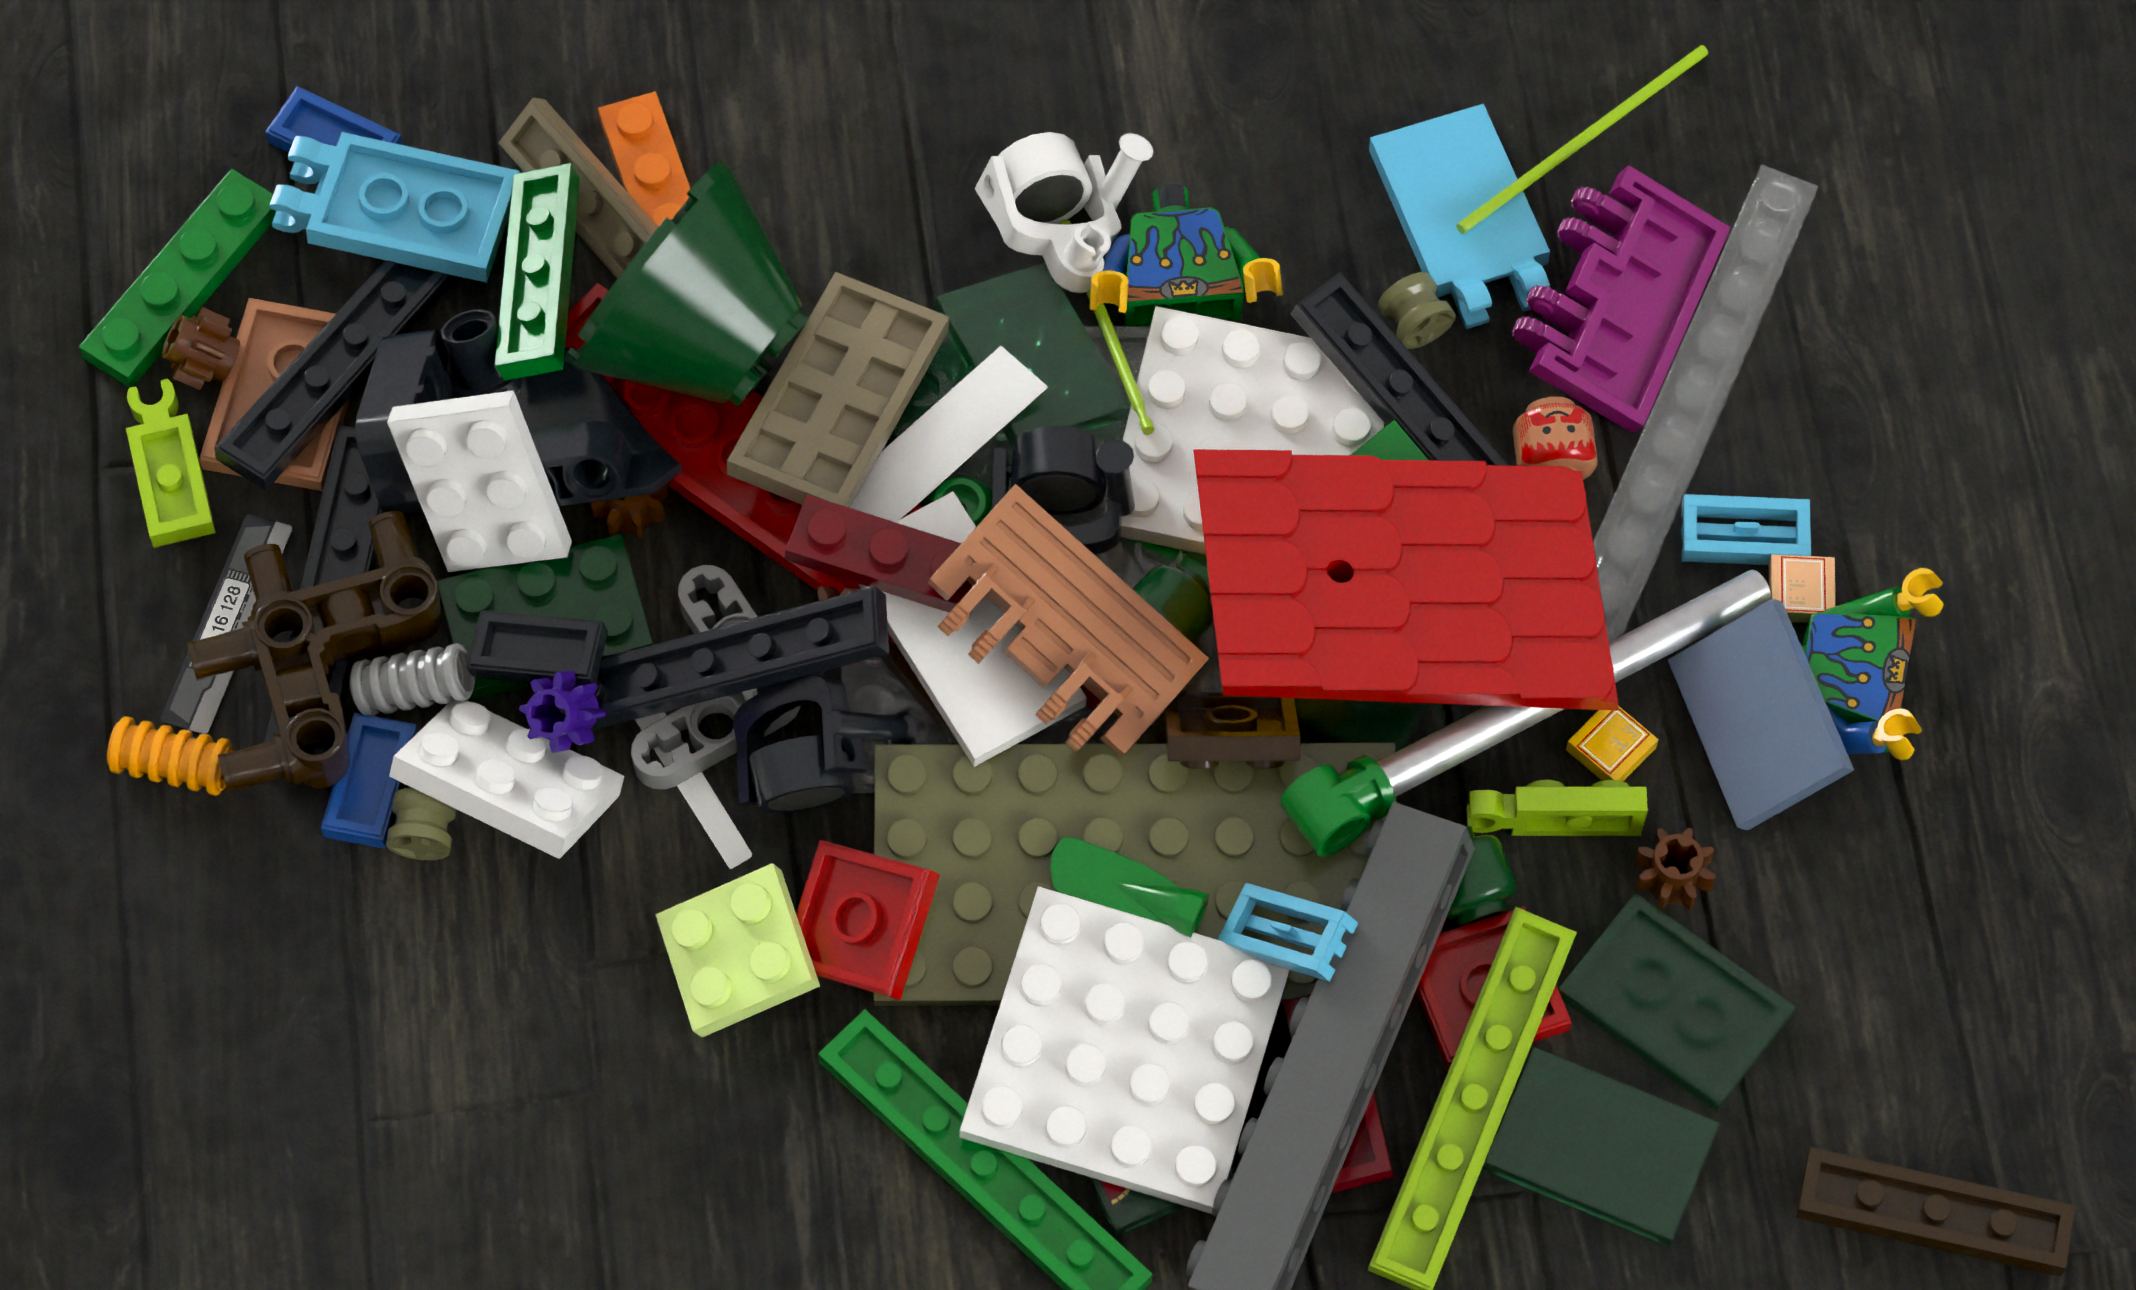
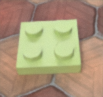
M773 863L655 914L692 1030L701 1037H705L820 987L782 870Z

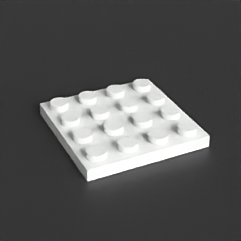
M1156 306L1136 383L1145 403V412L1151 419L1155 430L1150 435L1143 434L1139 425L1140 419L1131 405L1123 441L1130 445L1134 453L1133 462L1129 469L1135 509L1131 514L1122 516L1121 537L1206 555L1193 449L1292 450V455H1351L1385 427V423L1311 338Z
M1038 886L965 1112L959 1138L1212 1214L1216 1193L1221 1183L1227 1180L1289 969L1263 962L1220 940L1193 933L1190 938L1178 933L1169 925Z

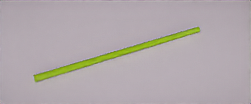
M1700 45L1457 223V230L1461 234H1465L1708 55L1707 48L1704 45Z

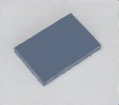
M1771 598L1668 659L1737 828L1750 830L1854 771L1783 602Z

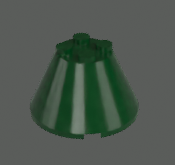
M719 160L688 191V200L673 219L670 220L666 217L585 323L578 334L585 343L577 351L571 348L565 357V360L574 368L721 404L731 401L739 407L745 398L754 392L773 367L764 359L769 353L776 358L785 346L788 347L805 326L810 317L800 310L803 306L802 301L733 169L724 161Z

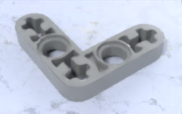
M701 565L688 571L679 583L678 598L680 609L694 634L757 618V615L732 577L724 569L714 565ZM705 588L710 594H718L719 608L724 616L718 623H716L715 614L708 603L704 600L697 602L696 591ZM757 689L682 707L644 728L636 735L631 748V758L637 778L648 787L666 790L681 784L737 752L734 728L724 738L710 739L699 731L698 726L704 717L712 713H723L733 720L738 708L748 699L757 695ZM800 706L784 713L772 722L765 731L764 737L792 721L799 712ZM682 730H688L691 744L697 752L691 754L687 742L682 745ZM659 746L664 753L671 752L672 764L663 767L658 761L650 762L649 751Z

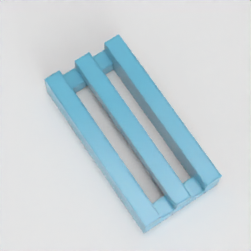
M1684 494L1681 504V517H1683L1681 527V539H1683L1681 550L1682 562L1768 565L1771 554L1811 556L1810 499ZM1697 517L1796 521V527L1762 526L1757 522H1735V524L1697 523Z
M1245 883L1217 940L1223 941V943L1263 962L1330 982L1335 969L1329 963L1333 956L1342 958L1347 946L1340 940L1344 932L1353 934L1358 922L1345 911ZM1258 906L1319 924L1326 928L1323 934L1319 935L1255 916L1251 913L1254 907ZM1243 929L1312 949L1314 952L1311 956L1241 935Z

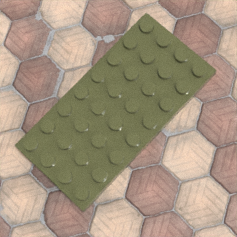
M1300 743V761H1285L1284 765L1271 769L1254 768L1247 765L1245 761H1219L1217 766L1208 769L1187 768L1182 766L1180 761H1168L1166 744H1133L1122 757L1117 755L1106 744H1084L1077 752L1068 744H1016L975 767L960 744L875 745L874 855L929 869L940 874L901 1000L874 993V1006L1000 1005L1037 888L1039 886L1055 891L1051 878V857L1056 845L1065 837H1074L1142 863L1167 877L1179 888L1197 889L1208 893L1207 909L1197 934L1216 940L1245 883L1340 910L1342 898L1349 882L1353 878L1360 880L1369 859L1365 854L1366 843L1369 833L1377 820L1371 818V822L1363 834L1345 849L1328 857H1320L1314 852L1282 809L1280 799L1285 790L1295 780L1313 768L1330 764L1340 774L1346 771L1348 762L1362 755L1369 756L1378 762L1395 753V743ZM1255 906L1251 913L1255 916L1322 935L1326 928L1319 924ZM1243 929L1241 935L1311 956L1314 952L1312 949ZM1289 970L1280 1004H1283L1285 1000L1311 994L1318 978Z

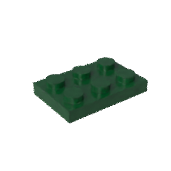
M622 534L571 546L568 556L565 558L494 566L437 581L453 644L458 643L462 645L469 655L480 610L603 621L608 630L602 658L653 645ZM475 678L473 692L468 701L472 702L530 687L531 684L527 682Z

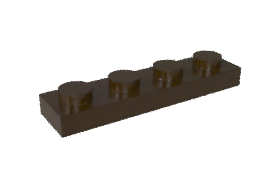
M1810 1147L1806 1155L1795 1218L2062 1276L2067 1266L2076 1205Z

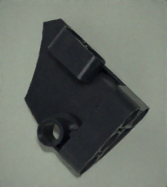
M483 309L462 312L448 320L441 330L434 329L382 337L355 424L357 447L383 513L389 511H400L403 514L423 512L387 423L392 408L403 405L514 391L558 507L653 494L683 471L681 464L667 453L632 415L603 375L574 368L565 360L567 352L571 348L565 347L563 370L504 381L495 367L499 327L495 316L490 311Z

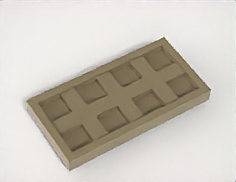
M835 272L727 459V475L801 505L806 494L851 508L949 331L950 317Z

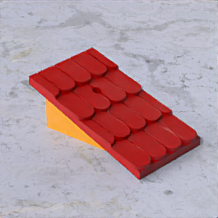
M1193 449L1223 695L1618 711L1614 668L1611 660L1582 471L1572 470L1564 466L1486 465V461L1380 460L1370 455H1292V450Z

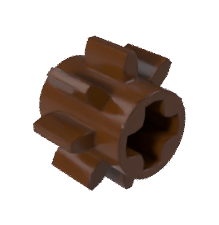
M202 307L198 317L192 316L190 319L180 315L176 319L168 333L162 352L163 358L173 362L171 369L175 370L172 379L201 390L205 380L210 382L214 379L218 382H223L227 378L240 348V340L230 336L232 329L228 327L229 318Z
M666 483L653 494L590 502L593 517L601 518L608 515L607 525L609 535L611 536L622 531L625 533H635L639 539L643 538L644 529L649 527L653 520L662 523L666 520L664 506L660 501L669 496Z
M1659 828L1654 839L1655 850L1648 847H1639L1634 863L1647 870L1639 875L1636 889L1637 891L1650 890L1652 895L1658 899V909L1663 910L1667 903L1677 904L1681 902L1688 910H1691L1697 897L1695 888L1703 891H1711L1716 875L1710 870L1704 869V867L1711 863L1714 849L1713 847L1701 848L1692 838L1693 830L1691 828H1687L1683 834L1668 835L1664 829ZM1664 864H1670L1671 867L1664 868ZM1684 869L1686 870V874H1680L1679 872Z

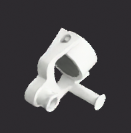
M1047 132L1030 135L1014 142L1004 149L999 156H991L975 190L996 223L1005 244L1017 252L1043 255L1051 276L1062 288L1077 293L1089 291L1091 289L1092 276L1103 270V256L1108 252L1121 230V222L1115 210L1142 161L1149 160L1153 155V148L1149 141L1138 134L1127 133L1120 137L1119 145L1121 150L1106 176L1100 155H1089L1085 164H1083L1074 141L1066 135ZM1083 207L1092 219V221L1087 223L1059 224L1071 218Z

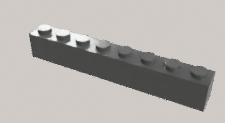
M1396 802L1392 803L1385 821L1378 819L1374 823L1366 843L1365 854L1369 859L1360 880L1353 878L1349 882L1340 910L1348 913L1358 922V925L1353 934L1344 932L1340 940L1347 947L1342 958L1333 956L1329 963L1335 969L1330 982L1318 978L1310 998L1302 997L1296 1005L1290 1022V1034L1294 1036L1285 1057H1277L1268 1071L1264 1085V1093L1268 1097L1259 1118L1252 1117L1242 1132L1238 1147V1154L1242 1158L1233 1180L1228 1178L1224 1180L1216 1193L1212 1208V1215L1216 1217L1211 1232L1207 1241L1199 1240L1196 1243L1189 1257L1186 1277L1190 1279L1188 1283L1190 1290H1291L1331 1195L1335 1181L1344 1164L1474 853L1475 847L1466 826Z

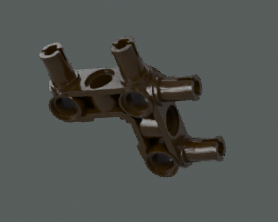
M384 512L369 521V529L380 569L293 591L282 552L278 545L263 544L248 550L244 555L256 602L252 606L250 617H247L248 620L242 622L243 628L197 641L186 642L197 681L254 666L255 671L261 670L279 732L273 734L275 740L225 754H218L228 794L282 778L286 779L287 784L292 782L294 785L304 783L314 788L330 787L340 782L349 769L350 754L340 700L337 693L330 692L326 679L330 674L329 668L335 666L336 660L380 649L383 653L403 649L414 643L431 638L439 630L442 622V612L437 581L432 574L430 566L424 560L417 557L407 522L402 512ZM408 598H419L425 601L422 605L413 609H405L398 606L401 601ZM284 631L300 633L296 639L289 642L280 643L272 640L277 634ZM315 742H327L333 745L327 752L320 755H311L304 752L309 745Z

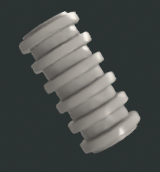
M455 643L446 646V649L439 646L428 649L427 653L420 649L410 652L409 656L404 653H397L392 655L391 658L386 656L377 657L372 662L367 659L359 660L354 663L350 674L352 699L362 715L371 716L379 714L380 711L385 714L393 713L398 708L404 711L415 708L416 704L422 708L429 707L434 702L447 704L453 698L457 701H465L471 697L475 685V676H471L467 669L469 654L462 645Z

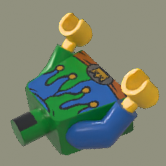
M1179 184L1163 185L1152 193L1154 212L1137 213L1132 216L1130 233L1115 238L1103 259V270L1092 276L1089 308L1090 310L1097 311L1099 304L1111 303L1117 305L1119 312L1124 313L1125 330L1149 329L1156 306L1231 322L1241 321L1244 295L1243 286L1245 287L1248 303L1256 302L1257 292L1273 291L1276 293V296L1283 295L1280 265L1273 259L1261 258L1236 229L1225 227L1220 212L1212 207L1190 209L1189 193L1186 187Z
M1919 568L1910 572L1904 579L1902 588L1897 586L1828 608L1824 612L1811 614L1801 647L1847 754L1888 753L1889 750L1896 759L1907 760L1914 752L1913 746L1903 735L1907 733L1919 734L1922 729L1908 710L1901 709L1916 618L1908 616L1911 613V609L1915 608L1925 617H1934L1943 608V602L1936 594L1923 596L1927 590L1939 588L1943 584L1939 577L1927 568Z

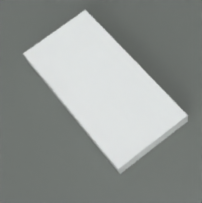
M954 492L896 521V523L962 543L976 528ZM858 584L859 587L861 588V590L866 589V588H870V587H867V586ZM883 592L886 594L887 624L890 636L974 767L1086 706L1087 697L1079 688L1068 700L1067 707L1055 720H1050L1045 724L1035 715L1068 678L1070 673L1063 668L1043 688L1003 651L1022 631L1016 624L1013 625L979 664L968 655L976 639L985 630H990L1004 614L985 596L973 608L970 619L957 632H952L947 636L937 626L949 612Z

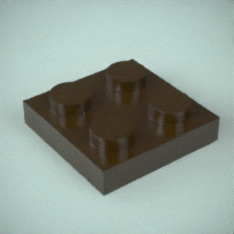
M1223 692L1178 693L1164 709L1168 761H1180L1182 766L1192 769L1213 768L1219 764V761H1245L1247 765L1260 769L1277 768L1284 765L1285 761H1300V731L1294 698L1223 695Z

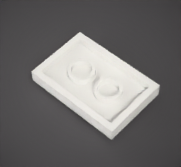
M514 391L392 408L387 421L448 572L550 560L568 556L572 540Z
M454 698L393 756L389 777L558 859L573 846L620 796L624 780L623 775L601 765L593 758L582 756L571 750L552 753L549 746L550 740L543 737L529 739L527 735L530 729L523 728L498 716L478 703L467 700L457 701Z

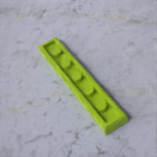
M1515 907L1372 1256L1368 1271L1413 1290H1433L1577 932Z

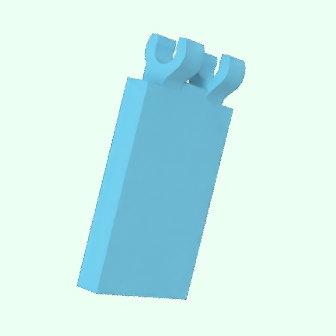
M1484 104L1370 137L1369 152L1422 272H1428L1436 282L1437 297L1448 294L1452 295L1464 327L1469 329L1490 321L1485 308L1492 306V300L1484 283L1507 276L1514 288L1521 309L1523 311L1531 310L1527 305L1526 299L1532 287H1536V285L1550 287L1548 277L1542 267L1548 264L1550 250L1524 192H1520L1465 234H1461L1456 228L1457 223L1517 180Z
M345 132L341 133L337 146L324 144L304 136H296L288 154V160L295 162L290 178L303 184L318 183L315 194L293 186L277 185L270 202V209L276 210L272 222L273 228L288 233H296L306 228L309 244L487 283L510 216L513 175L518 174V170Z

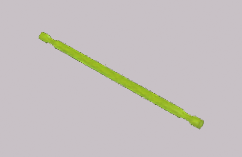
M1064 220L1060 224L1070 225L1071 222ZM1089 290V291H1087L1086 293H1087V296H1088L1089 301H1090V290ZM1104 303L1099 304L1097 311H1093L1133 410L1138 414L1141 430L1144 435H1150L1154 432L1155 428L1145 412V403Z

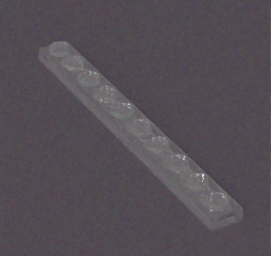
M1761 164L1593 541L1609 642L1621 637L1625 633L1682 503L1683 496L1686 494L1814 202L1818 186Z

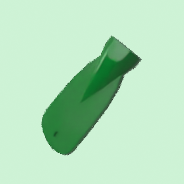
M1074 837L1061 839L1052 853L1051 878L1056 892L1169 925L1178 933L1190 938L1193 933L1197 934L1207 909L1208 893L1197 889L1179 888L1167 877L1142 863Z

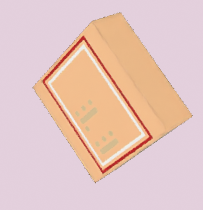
M1771 554L1768 564L1770 599L1773 598L1783 602L1791 622L1809 623L1811 614L1824 612L1826 609L1836 606L1835 557Z

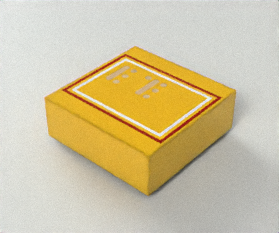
M1618 706V711L1598 710L1568 740L1566 751L1602 781H1624L1656 749L1659 739Z

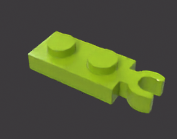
M169 379L161 380L163 397L154 405L142 403L136 386L130 387L127 392V400L132 415L141 424L126 428L148 532L154 548L216 533L192 425L188 413L175 416L179 403L174 387Z
M1539 780L1528 784L1526 787H1516L1515 794H1502L1494 790L1469 791V804L1466 807L1467 826H1472L1473 832L1487 833L1500 829H1511L1512 836H1641L1648 811L1647 788L1629 787L1626 782L1619 780L1599 781L1591 787H1565L1559 781Z

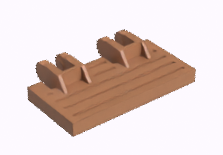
M1016 484L927 581V584L946 601L950 599L966 580L973 586L937 626L947 636L952 632H957L970 618V612L984 596L1004 613L990 630H985L972 644V650L968 655L978 664L1016 624L1022 631L1003 651L1043 688L1063 668L1070 673L1068 678L1035 714L1042 722L1047 724L1050 720H1055L1067 707L1068 700L1082 684L1101 701L1088 717L1082 718L1069 733L1066 743L1076 752L1114 712L1119 718L1100 739L1117 755L1122 757L1209 659Z

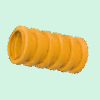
M124 716L116 723L111 733L107 749V763L112 773L120 774L125 769H128L129 775L134 778H140L145 773L148 774V778L152 782L159 783L163 778H167L170 786L179 787L185 782L189 790L197 792L203 786L206 787L209 795L217 796L226 787L224 779L221 778L223 773L218 754L232 752L234 748L232 747V742L226 738H221L217 743H214L212 737L208 734H201L196 739L193 738V733L190 730L183 729L178 734H174L171 726L163 725L156 730L154 724L150 721L144 720L138 726L135 725V720L132 717Z

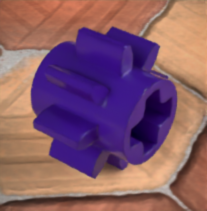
M574 670L556 672L553 681L549 678L532 680L530 684L535 694L530 698L528 704L521 705L519 711L526 714L527 722L531 728L527 737L529 739L550 738L549 746L552 753L569 750L572 742L577 745L592 743L595 738L590 728L597 719L606 717V712L599 709L597 698L594 695L598 688L597 684L575 685L576 676ZM560 709H565V714L560 713Z

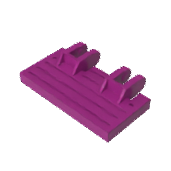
M1628 165L1618 173L1609 195L1632 209L1627 208L1608 195H1603L1601 191H1597L1595 188L1591 189L1588 186L1586 188L1582 186L1580 189L1577 188L1571 200V207L1575 208L1574 211L1579 212L1580 215H1584L1589 221L1611 233L1612 237L1593 225L1590 226L1587 222L1575 219L1574 217L1563 219L1557 231V237L1561 239V242H1564L1566 246H1571L1573 250L1581 254L1565 293L1586 305L1587 308L1564 294L1557 293L1556 290L1550 287L1536 285L1529 292L1526 299L1527 305L1535 313L1540 314L1542 318L1569 334L1566 336L1551 326L1543 324L1542 321L1536 320V318L1522 316V318H1518L1512 330V336L1516 338V341L1521 342L1528 349L1537 353L1529 370L1530 373L1634 434L1644 427L1731 227Z

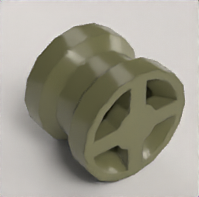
M1418 272L1400 279L1390 286L1378 301V308L1387 320L1395 321L1398 326L1396 336L1407 349H1414L1431 343L1443 335L1455 321L1456 314L1448 302L1441 301L1436 296L1437 284L1428 272Z
M412 787L396 791L393 796L391 810L397 818L396 824L388 829L387 848L397 855L417 860H438L449 856L452 838L447 833L448 823L455 819L456 809Z

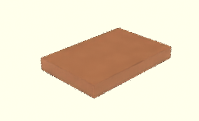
M253 298L248 299L236 338L240 340L239 352L229 375L222 383L199 458L202 469L241 476L216 460L215 446L336 315L335 313ZM351 397L277 478L275 483L323 491L338 425L343 426Z

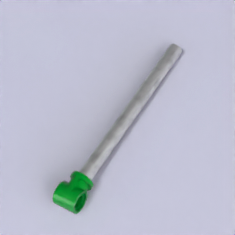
M1749 570L1609 642L1615 683L1720 629L1770 600V589L1764 577L1758 571ZM1485 706L1378 762L1369 756L1362 755L1348 762L1346 771L1340 774L1330 764L1313 768L1301 775L1285 790L1280 799V806L1318 856H1331L1357 840L1369 826L1371 818L1378 820L1387 816L1392 803L1395 802L1396 796L1563 709Z

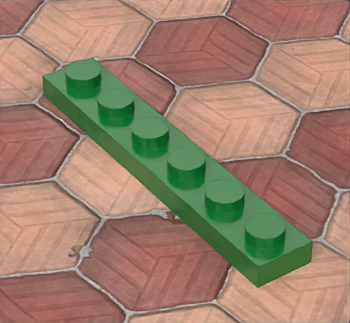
M866 1009L818 1053L819 1063L1063 1290H1145L1152 1283L1153 1274L1028 1158L959 1138L960 1128L968 1103Z

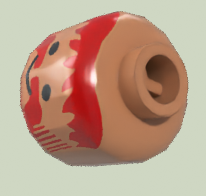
M1547 397L1536 400L1528 405L1526 412L1521 414L1513 425L1517 466H1564L1572 470L1582 471L1583 480L1591 476L1597 467L1598 458L1591 415L1580 406H1576L1572 400L1564 397Z

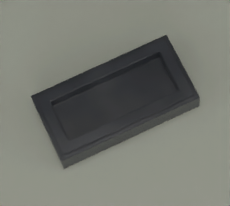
M480 610L467 669L471 676H475V678L527 683L541 678H549L553 681L556 672L574 670L576 676L575 685L597 683L608 630L603 621Z

